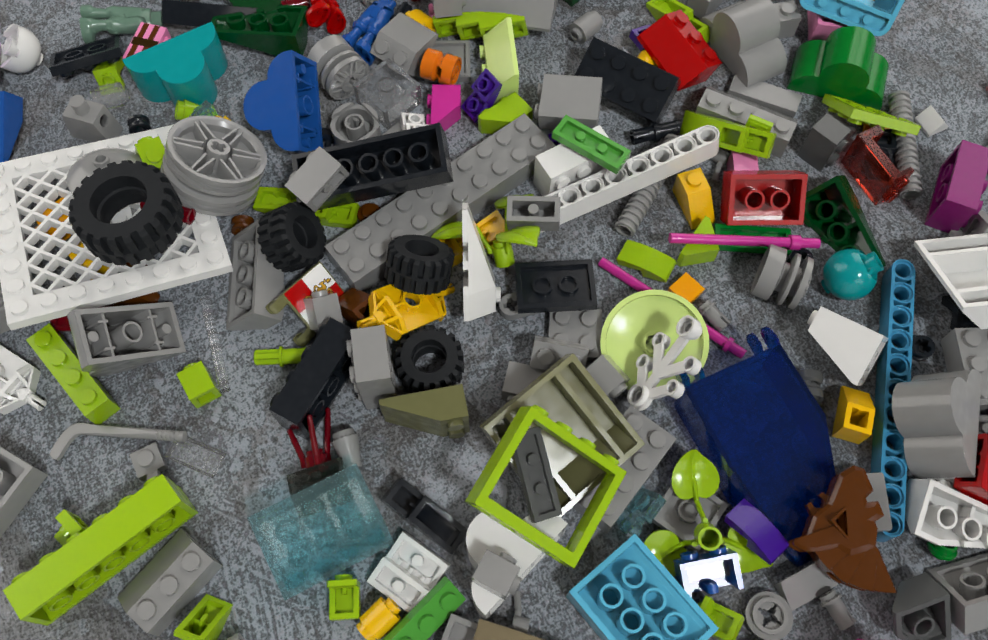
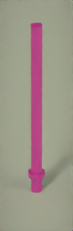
M603 257L599 261V267L638 292L653 290ZM706 324L709 339L723 347L722 350L724 352L729 351L738 358H743L747 350L734 342L735 339L732 337L727 338Z

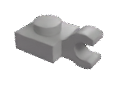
M156 442L129 454L136 474L141 481L159 476L162 471L168 469L161 448Z

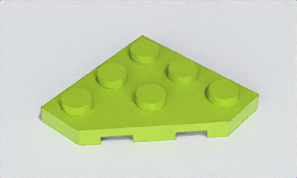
M825 93L822 100L823 104L829 106L828 111L836 113L837 116L845 118L853 124L862 125V123H865L869 127L884 131L885 127L892 129L891 133L906 137L907 133L918 135L921 128L920 125L910 120L898 118L869 106L865 108V106L845 98Z

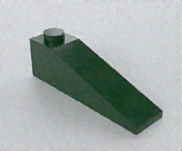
M304 5L277 6L278 10L265 12L264 8L256 9L254 14L243 15V13L237 12L213 16L211 20L219 39L275 56L289 50L303 55L308 43V23L305 18L308 7Z
M845 175L835 176L806 192L804 223L809 228H812L821 237L820 239L832 247L836 252L844 249H858L867 255L874 251L881 260L883 267L886 266L859 201Z

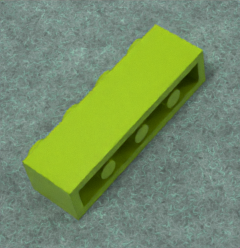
M50 323L26 339L87 419L96 425H100L121 409L96 377L90 376L89 372L81 371L77 352Z

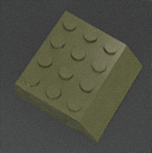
M574 353L564 355L479 426L497 448L520 407H533V405H537L549 413L548 418L555 423L560 421L572 428L571 434L579 439L582 437L594 443L597 452L616 458L619 461L618 466L622 465L645 445L644 441ZM532 422L529 428L536 427L537 425ZM540 428L562 510V515H559L561 517L600 484L606 472ZM513 454L512 458L509 461V465L519 476Z

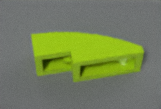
M650 0L646 3L647 9L656 21L667 13L682 10L696 30L702 34L706 43L709 42V26L695 19L693 9L677 0Z

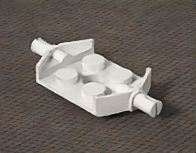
M1 345L0 413L6 415L25 404L33 406L38 411L43 410L44 408L36 402L43 406H46L47 402L35 395L41 371Z

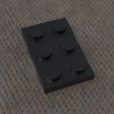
M119 34L52 53L48 68L53 77L58 75L60 77H67L78 69L90 70L97 67V64L105 61L107 63L117 62L123 56V41Z
M592 259L515 263L518 314L597 310L598 304Z

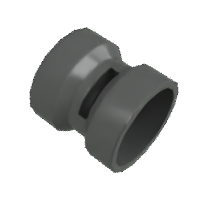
M814 369L796 371L795 383L798 384V388L795 390V400L806 404L822 402L823 390L820 389V385L823 383V373Z

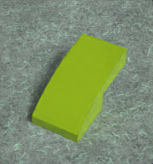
M628 239L616 259L618 265L640 270L643 277L664 283L667 282L676 265V260L652 247Z

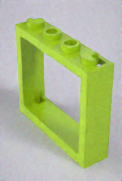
M533 405V407H520L465 502L562 565L575 569L627 472L618 466L619 461L616 458L597 452L594 443L582 437L579 439L571 434L573 430L568 425L560 421L555 423L549 419V413L537 405ZM532 422L606 472L566 547H563L489 498Z

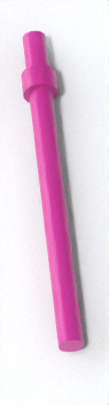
M669 233L668 237L669 243L761 247H768L770 244L779 247H786L788 250H800L801 248L818 249L821 245L819 238H802L800 235L769 237Z

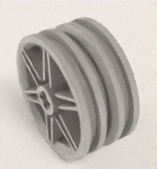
M192 116L178 121L169 130L160 172L164 173L169 179L182 202V206L190 209L193 208L196 212L205 215L230 216L245 211L254 203L267 164V154L261 141L252 132L238 123L215 116Z

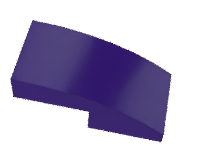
M487 68L472 84L471 88L474 91L461 106L475 123H478V116L483 110L493 106L502 87V84Z
M745 498L725 516L724 522L748 540L746 546L769 565L789 547V543L779 530Z

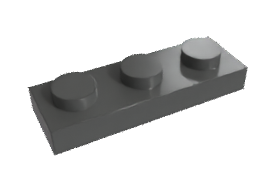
M539 426L529 428L517 447L514 458L530 520L532 523H538L562 515V510L541 429Z

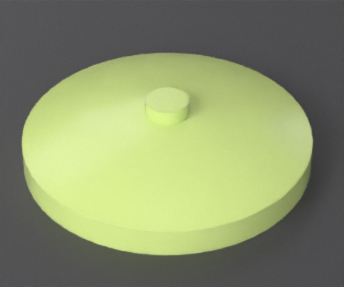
M665 290L640 291L620 301L607 316L601 332V354L609 355L629 377L630 380L625 383L628 386L627 390L637 384L638 368L636 367V361L638 357L646 354L653 358V336L658 332H663L670 337L671 343L664 352L665 356L679 337L676 332L678 321L686 315L692 316L701 323L702 334L696 340H689L673 364L683 361L688 356H693L701 362L700 372L702 371L709 352L708 329L699 311L682 296ZM652 370L648 372V378L651 376ZM685 372L662 379L656 387L666 385L671 379H676L686 388L698 377L700 372L694 376Z

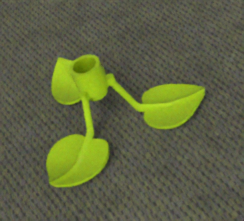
M534 194L512 195V196H534ZM507 196L498 199L494 203L497 209L505 208V231L496 235L492 246H490L479 227L476 226L481 241L487 249V253L493 254L495 267L505 268L515 264L511 243L537 247L540 235V227L536 225L518 226L508 230L506 222ZM462 221L451 222L440 227L431 238L437 240L461 238Z
M696 449L688 451L678 460L671 476L674 493L683 500L693 498L701 518V523L694 529V539L679 542L674 532L657 530L645 539L644 544L672 576H676L673 560L680 559V553L687 551L684 548L686 545H692L693 547L700 545L707 551H714L721 544L726 545V549L730 548L737 552L741 573H749L773 566V563L769 565L746 546L748 540L732 527L729 528L727 537H724L713 524L708 522L699 497H711L719 487L720 477L713 463Z

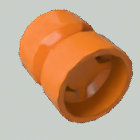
M428 48L421 61L420 77L433 82L438 79V82L442 85H455L460 75L462 59L451 54L444 56L442 51Z

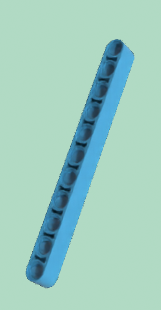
M905 259L896 260L883 274L881 287L879 334L889 339L877 359L874 405L876 410L873 422L870 473L881 472L884 474L887 496L891 500L889 510L892 530L889 533L886 531L877 532L876 541L886 542L900 536L905 527L907 463L904 454V437L899 433L896 425L887 417L889 415L893 418L892 395L889 393V390L893 392L896 384L911 381L916 271L914 265ZM890 366H893L897 372H894ZM886 441L893 445L894 450L887 446ZM884 467L891 470L892 477L886 474Z

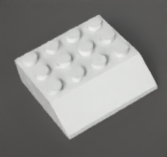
M988 233L914 241L915 248L960 310L980 329H988Z

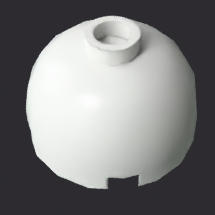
M14 23L10 25L2 35L7 39L4 45L1 44L0 68L14 73H26L41 64L43 60L41 45L38 38L30 30Z

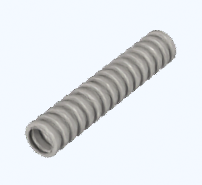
M904 90L891 93L888 96L889 114L913 122L910 93ZM907 133L906 137L896 135L897 150L894 153V157L896 158L899 197L907 200L915 199L923 194L916 137Z
M668 134L665 136L664 141H662L661 144L666 143L679 136L675 134ZM665 179L632 193L631 198L625 205V209L614 225L618 233L626 237L635 235L639 224H641L646 212H648Z

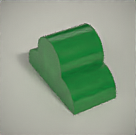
M857 26L841 27L834 30L826 41L810 40L797 48L787 89L822 98L826 93L854 101L865 106V108L869 106L880 110L883 103L889 65L882 55L875 53L876 39L870 31Z

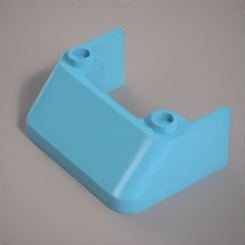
M800 0V4L804 9L848 26L864 28L874 36H882L890 30L905 0Z

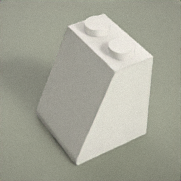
M822 306L818 311L814 310L807 322L810 325L809 333L851 383L863 386L889 338Z

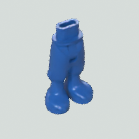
M394 0L374 1L353 22L352 30L348 34L342 35L369 66L375 61V55L370 53L372 44L378 32L390 21V17L394 15V8L396 7Z

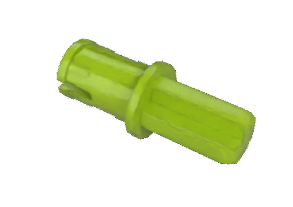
M280 346L279 349L255 350L253 356L255 365H280V367H284L285 364H299L302 353L307 347L284 349L283 346Z

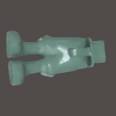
M84 4L80 7L82 18H80L79 22L85 44L96 41V34L102 31H108L114 35L135 34L141 22L163 27L162 11L152 12L151 8L109 6L103 9L95 8L89 4Z

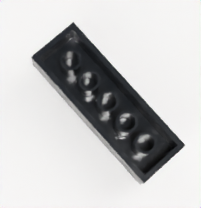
M435 123L323 148L349 172V175L318 210L454 182L447 137L441 124ZM315 150L291 155L293 172L297 171L305 163L307 156ZM296 196L297 202L300 204L304 203Z

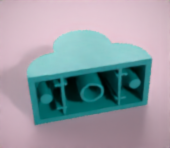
M212 22L122 59L145 99L157 103L171 100L174 106H176L177 100L183 101V99L209 108L215 102L218 94L215 80L225 73L228 66L226 54Z

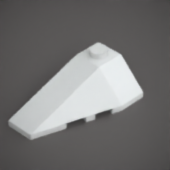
M462 203L464 321H471L496 312V302H501V287H495V277L468 203Z
M908 479L905 519L911 534L935 545L988 549V505L932 479Z

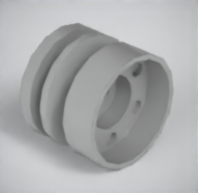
M340 35L324 37L311 48L307 58L317 62L318 82L335 100L350 98L364 86L368 79L369 65Z
M770 244L757 269L750 295L768 300L773 291H776V304L782 305L788 296L786 308L794 310L810 285L814 259L806 257L800 266L801 254L797 253L788 263L786 262L787 249Z

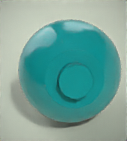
M858 249L840 250L833 254L825 263L821 284L826 293H832L839 299L848 301L858 300L868 295L874 289L877 283L878 272L884 270V267L874 251L865 255Z

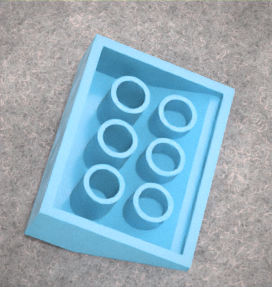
M636 534L632 535L566 595V598L601 640H708L719 629Z

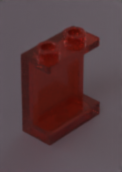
M879 125L859 133L841 160V163L875 206L884 201L890 203L899 196V190L910 182L909 177L914 172L912 167L899 171L878 146L877 142L884 133Z

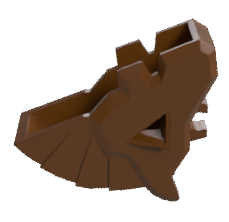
M853 465L831 478L826 494L821 492L817 495V498L821 500L819 508L814 507L811 502L805 505L809 516L807 517L802 535L787 542L789 547L795 551L808 552L820 570L824 571L830 579L838 584L841 583L860 591L897 593L879 549L876 547L878 528L875 521L884 516L878 501L867 502L866 498L873 492V488L865 469Z

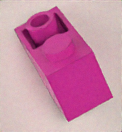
M432 84V94L427 95V107L431 109V114L426 116L427 125L440 123L443 130L446 131L461 119V85Z

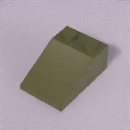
M463 384L379 399V405L385 422L441 437L449 436L451 439L463 437L465 433L470 432L469 414Z

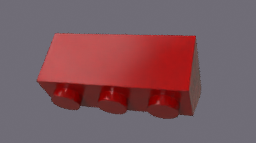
M682 10L665 14L637 36L638 41L660 69L679 77L681 84L677 92L706 81L722 63L717 57L716 52L710 48L703 39L702 34L696 30Z

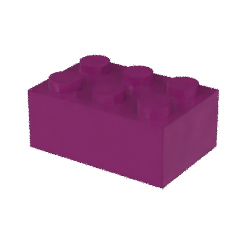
M962 139L940 166L924 225L949 233L951 230L958 231L961 227H966L970 217L979 213L983 205V201L980 198L988 185V181L985 180L988 174L987 147Z

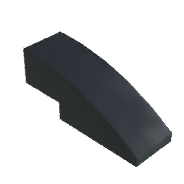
M402 477L394 482L380 500L451 555L466 537L467 529L429 497L421 494Z

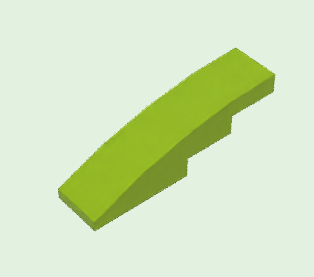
M476 11L462 12L460 16L435 18L433 16V24L437 34H439V38L459 34L461 40L482 37L483 40L484 34L507 17L512 19L514 38L529 35L525 17L519 15Z
M259 187L253 209L267 213L290 202H297L296 195L288 188ZM350 203L317 210L315 215L319 217L320 223L323 226L351 229L357 223V213L360 206L358 203Z

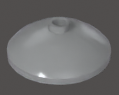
M103 148L94 150L83 155L71 166L67 174V186L73 195L76 187H81V181L86 176H92L94 174L93 171L99 167L103 169L109 163L115 162L120 164L123 160H130L133 163L142 161L137 154L125 149Z

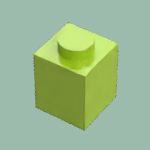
M202 361L188 364L182 371L176 373L188 399L197 409L222 396L210 371Z

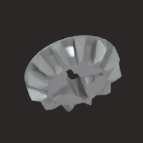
M766 591L755 594L747 602L744 615L746 616L747 627L751 629L755 637L764 640H780L790 632L793 625V613L788 602L783 597ZM773 608L772 617L777 623L770 621L762 626L764 616L759 610L766 612Z

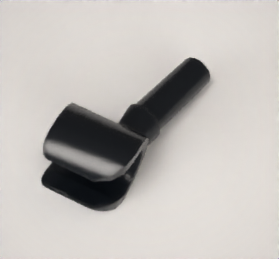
M322 127L323 142H325V148L331 147L334 143L331 129Z

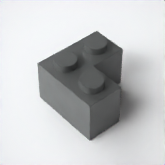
M826 113L812 127L797 156L821 172L827 165L832 167L839 159V153L842 151L846 152L854 143L852 137L857 129L836 114L830 115Z

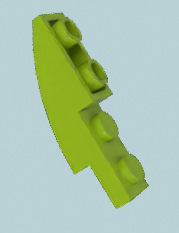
M685 110L680 130L681 135L705 125H712L720 133L719 147L766 159L770 158L776 133Z

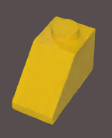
M701 168L677 174L672 191L691 230L697 229L705 216L709 217L713 224L715 216L711 188Z

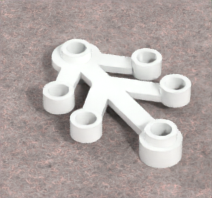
M686 315L678 321L676 332L679 337L665 356L664 352L669 347L671 339L663 332H658L652 338V345L654 346L653 358L646 354L638 357L636 361V367L638 368L637 384L633 385L627 394V400L634 409L638 411L645 410L654 399L668 395L674 399L680 398L685 390L681 382L671 379L666 385L656 387L662 379L685 372L691 376L700 372L702 364L693 356H688L683 361L673 364L689 340H696L701 336L702 327L697 319ZM652 370V374L648 378V372Z

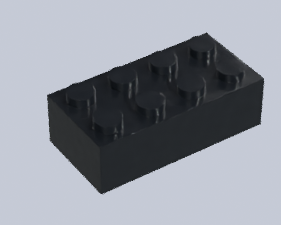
M593 37L574 75L603 78L602 98L656 124H660L681 84L679 77Z
M331 317L326 324L320 326L315 341L311 347L308 346L303 351L301 362L296 369H292L289 372L285 386L281 392H277L270 402L269 411L280 426L287 430L292 429L294 434L307 441L310 439L307 415H312L316 430L325 416V409L327 407L330 408L350 377L349 367L352 366L351 357L348 356L346 341L351 340L350 330L352 328Z

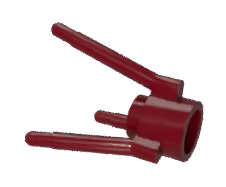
M329 407L325 409L324 453L323 448L318 449L312 415H307L312 447L311 451L306 452L307 457H305L293 430H287L300 460L301 469L306 468L308 475L329 470L328 463L332 462L330 455L331 409Z

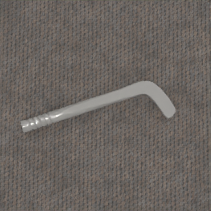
M75 423L61 434L49 455L52 459L59 461L70 444L80 435L186 442L187 432Z

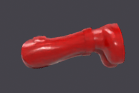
M310 0L312 6L306 11L305 15L309 26L319 27L325 22L327 31L333 35L339 34L345 29L346 19L336 0Z

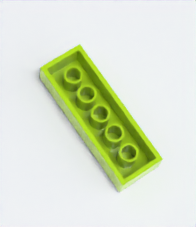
M163 474L152 477L134 495H128L121 499L118 506L112 511L95 518L92 525L86 530L69 537L65 545L56 552L43 556L39 560V564L30 571L17 575L11 581L12 584L2 591L21 621L49 626L198 512L181 487Z

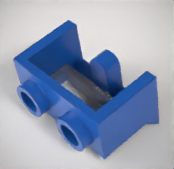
M720 545L714 551L699 555L697 551L680 553V559L673 560L677 582L691 598V593L698 591L716 594L719 592L718 587L733 585L737 589L744 588L738 554L730 548L726 549V545Z

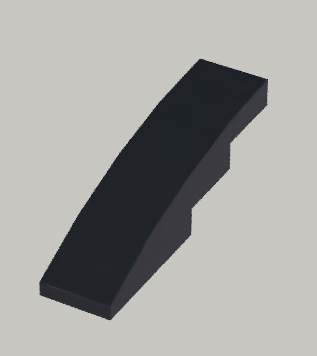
M162 0V23L200 27L211 22L213 16L237 12L249 15L256 13L258 8Z

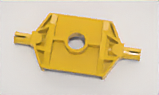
M449 283L447 289L440 293L419 295L405 292L389 284L371 292L368 297L370 317L357 321V327L365 328L384 325L387 335L398 341L402 335L418 327H422L437 319L441 322L447 313L444 296L453 294L455 288L454 286L451 287L452 283ZM405 298L413 299L416 306L408 304Z

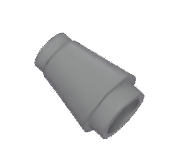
M349 428L334 433L332 435L334 441L331 443L343 466H345L346 472L362 467L358 434H355L354 429Z

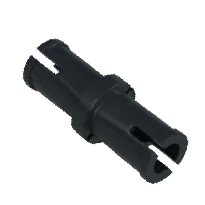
M678 120L662 124L651 123L648 127L630 130V134H633V136H630L633 145L647 141L658 142L668 134L680 135V130H676L680 129V124Z

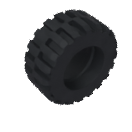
M123 160L120 164L115 162L109 163L103 169L99 167L93 171L94 174L92 176H86L81 181V187H76L72 196L74 199L70 200L68 208L70 210L68 217L69 222L72 224V229L89 251L106 263L113 262L115 265H126L129 262L130 265L141 264L140 261L144 259L147 261L155 258V254L165 252L168 249L167 245L169 243L173 244L178 237L176 232H180L183 225L184 209L182 208V202L169 179L157 167L148 165L145 162L136 161L133 163L130 160ZM145 202L141 211L131 219L120 223H110L113 216L122 208L130 204Z

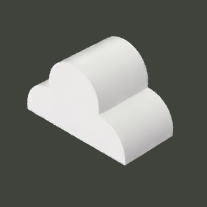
M484 513L477 515L468 527L466 534L467 553L470 563L475 570L487 549L498 556L503 552L517 560L516 566L520 567L518 576L523 580L546 555ZM529 515L523 519L556 542L564 535L568 525L559 516L538 523H532ZM472 582L471 590L474 606L478 614L484 620H487L504 602V599Z

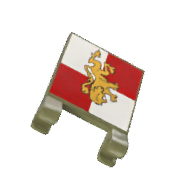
M320 261L265 307L270 314H278L288 305L303 322L306 328L293 337V341L297 346L308 344L318 331L310 330L304 299L312 297L311 292L327 289L328 293H337L338 298L345 293Z

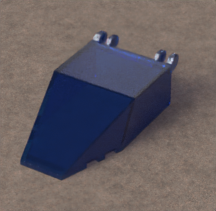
M766 326L760 330V334L769 349L763 351L762 343L754 333L746 335V340L754 353L753 356L705 377L704 370L701 367L700 372L694 375L697 381L692 384L686 372L675 375L677 381L684 385L685 390L683 395L676 399L674 407L699 452L716 467L720 477L719 487L727 501L735 507L745 498L789 541L802 535L807 517L809 516L805 505L811 502L816 508L821 506V500L817 498V495L821 492L826 494L831 478L836 473L826 415L781 346L778 336L771 328ZM790 547L782 553L796 567L812 560L808 552H798Z

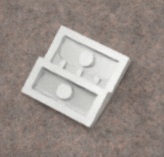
M403 531L388 554L381 559L367 582L386 597L392 598L398 606L409 613L442 579L451 564L412 535Z

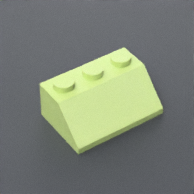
M507 17L484 34L483 45H479L480 60H485V64H481L482 72L487 68L502 84L493 106L504 96H509L513 92L518 94L519 69L512 19Z

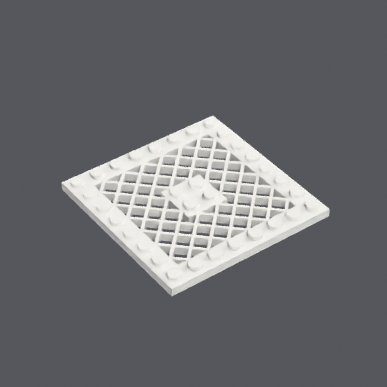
M173 125L0 163V283L7 325L11 331L67 316L72 310L98 308L233 272L216 216L196 212L194 222L190 225L183 223L182 228L184 230L180 234L176 233L178 237L162 253L164 255L159 261L156 259L149 261L144 259L140 261L141 264H136L132 267L101 261L99 257H95L84 243V248L77 246L81 239L72 229L69 217L64 222L58 221L63 214L69 215L70 200L74 199L70 191L65 190L68 187L66 179L69 169L79 158L89 152L103 148H120L136 154L134 144H137L139 139L147 136H152V138L159 136L165 148L168 132ZM55 178L60 180L56 185L50 184ZM28 184L33 185L29 191L24 190ZM43 190L48 191L44 198L39 196ZM58 196H61L64 199L59 204L54 202ZM32 202L36 203L37 205L32 210L27 208ZM140 203L130 204L122 208L113 216L110 223H120L131 219L141 211ZM47 208L53 210L48 216L43 215ZM131 208L136 209L137 211L134 214H132ZM35 221L41 222L36 229L30 227ZM51 227L57 229L52 235L46 233ZM24 233L30 235L26 240ZM66 233L73 235L67 242L62 240ZM192 233L194 234L195 240L189 238V236ZM39 240L45 241L40 248L34 247ZM182 245L190 247L186 254L178 251ZM55 246L61 248L56 255L49 253ZM71 252L77 254L72 261L66 260V257ZM28 253L33 255L30 259L28 257ZM43 259L49 261L44 268L38 267ZM86 259L93 261L88 268L81 266ZM102 265L109 267L104 275L97 272ZM58 266L65 268L60 275L53 273ZM75 272L81 274L76 282L70 280ZM32 273L37 275L34 279H32ZM47 279L53 281L48 289L41 287Z

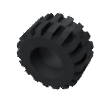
M290 202L265 213L263 218L260 219V227L257 228V233L259 234V238H257L258 243L261 244V251L266 255V260L269 263H273L274 268L277 270L281 269L282 272L291 273L316 264L324 257L323 252L326 251L324 246L325 242H327L324 235L325 230L320 223L321 220L318 216L316 217L312 209H308L304 203Z
M423 235L398 236L391 240L388 245L384 276L395 288L419 295L437 294L446 290L447 286H449L455 254L452 248L435 238Z
M429 325L428 330H424L423 326L418 327L417 333L410 331L407 333L408 339L402 338L400 341L401 347H397L396 350L397 358H395V363L402 385L405 389L409 388L410 393L457 385V382H461L462 373H464L463 350H461L459 340L455 341L454 334L450 332L447 335L446 329L440 327L438 331L435 330V326ZM428 353L441 355L446 360L441 369L431 373L418 370L415 364L421 356Z

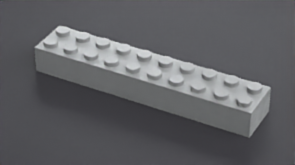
M524 113L453 160L451 168L454 182L407 191L325 245L329 261L351 288L365 292L385 278L387 251L391 240L403 235L432 237L434 232L440 227L451 222L462 221V203H468L474 217L534 175L535 156L556 145Z

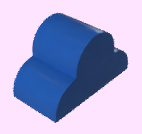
M293 50L284 51L271 62L267 73V80L257 82L248 90L243 104L245 118L255 129L272 134L277 145L284 150L299 154L316 150L319 146L323 148L317 62Z

